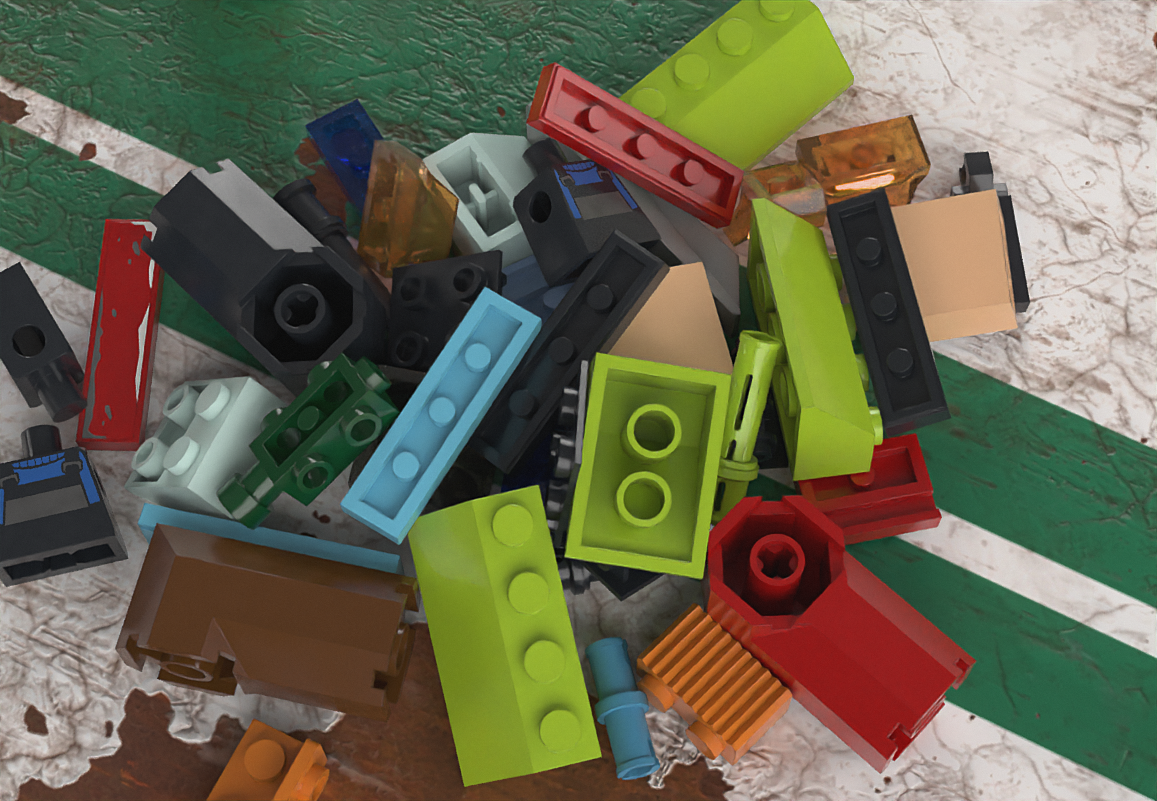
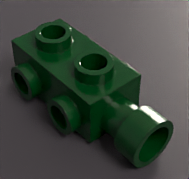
M341 353L334 361H325L316 365L308 375V387L289 406L276 408L263 418L260 426L261 433L248 445L258 461L244 475L235 473L216 492L221 504L241 524L255 530L274 511L272 503L283 492L307 507L400 415V411L385 393L391 386L390 380L368 358L362 356L355 363L344 353Z

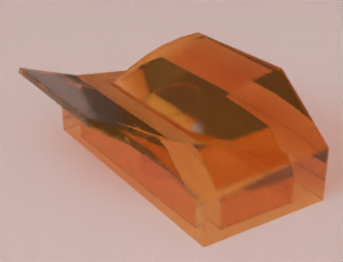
M912 114L799 139L795 149V155L812 199L823 206L880 188H885L891 207L911 204L917 186L929 174L931 167Z
M375 140L357 245V253L365 260L371 269L384 278H392L393 268L449 258L459 198L430 173L424 161L397 141Z
M797 160L744 171L740 202L733 214L730 226L723 227L722 231L733 247L748 240L752 199L766 198L818 228L824 227L827 209L823 186Z

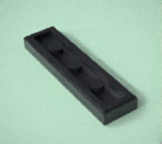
M885 188L824 206L881 419L888 437L951 419Z
M614 229L544 323L542 329L466 444L508 476L515 479L558 422V411L563 386L575 387L582 360L588 361L589 372V366L596 352L605 354L610 352L671 269L668 265Z

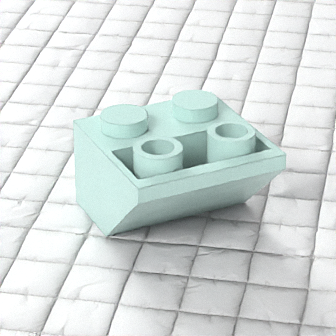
M469 133L418 162L424 201L463 255L501 250L503 251L502 269L533 255L513 208L514 197L534 179L533 174L522 157L523 153L531 146L524 136Z
M250 376L185 381L167 398L163 406V414L165 416L153 437L146 440L136 451L131 464L134 470L124 488L134 495L163 507L239 522L221 504L216 492L235 473L244 475L258 461L248 445L261 433L260 426L263 418L272 410L287 407L288 405Z

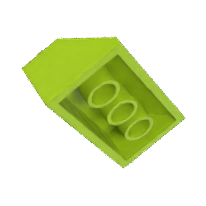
M741 0L618 99L744 171L745 175L852 86L854 76L820 9L810 0Z
M766 198L752 199L746 278L758 331L773 335L782 340L774 365L771 387L793 481L869 472L874 445H881L883 442V425L878 407H868L865 392L869 390V372L864 354H854L851 340H855L856 336L855 319L851 304H841L838 291L842 290L843 276L837 254L829 255L823 230Z
M539 485L470 500L418 517L407 534L464 787L533 774L602 757Z

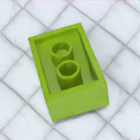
M596 352L588 372L582 464L570 505L564 558L703 579L732 378L731 374Z

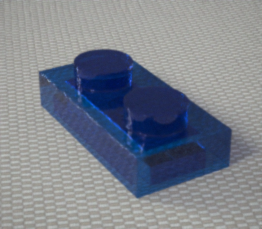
M358 99L305 125L308 139L364 226L417 199L416 186Z

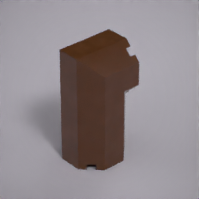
M156 523L115 650L127 666L140 672L143 670L145 660L159 665L161 668L157 679L173 686L225 697L234 696L237 684L239 683L245 695L259 694L387 722L392 714L389 703L397 704L401 696L415 642L416 629L409 628V624L404 623L406 610L419 613L421 594L418 580L414 577Z

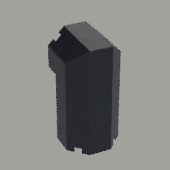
M229 158L216 162L222 169L220 172L210 174L204 167L190 170L153 207L149 221L157 230L153 241L144 234L140 248L296 398L308 387L307 378L310 371L322 362L334 361L341 353H344L355 363L362 356H365L386 375L389 333L384 305L362 276L329 246H323Z

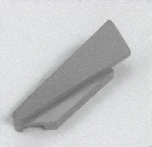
M532 102L526 106V122ZM526 124L527 141L531 145L549 137ZM557 141L569 162L589 159ZM616 174L662 238L648 251L664 261L668 267L703 262L722 330L732 339L738 333L741 316L739 308V256L696 217Z

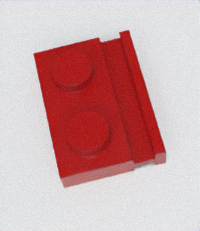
M916 433L883 439L881 445H874L869 472L793 481L797 495H802L843 529L845 545L936 528L942 518L940 510L936 509L932 495L934 490Z

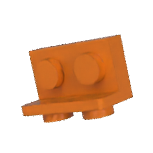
M253 718L206 801H317L329 776V769L324 767L328 761L321 744L309 738L303 743Z

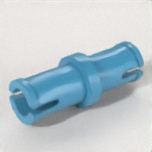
M610 637L596 641L585 649V655L589 660L599 702L595 705L594 710L597 721L600 724L606 725L616 764L617 778H622V780L637 779L650 775L660 768L659 759L656 758L645 718V713L649 711L650 706L647 695L642 691H638L627 651L628 644L626 639Z

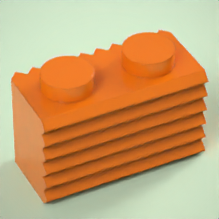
M693 603L637 657L636 674L641 678L637 682V687L647 695L648 701L663 713L672 707L690 725L685 730V733L700 752L712 760L721 755L732 766L784 716L792 699L790 690L782 686L780 681L773 677L768 669L762 667L760 662L754 659L749 651L743 649L738 641L732 639L730 634L724 631L719 623L713 621L708 613L703 612L696 603Z

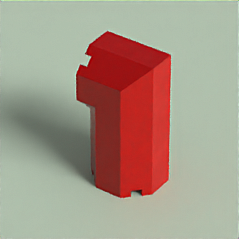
M802 495L782 496L781 501H762L763 496L743 497L709 532L703 579H700L704 612L708 613L713 621L719 623L721 628L728 632L732 639L738 641L743 649L749 651L751 656L757 659L762 667L768 669L771 675L780 681L782 686L788 688L792 693V697L881 774L888 767L891 760L895 761L935 718L945 705L943 702L946 698L944 693L951 686L955 690L959 688L969 675L976 660L845 550L843 529Z

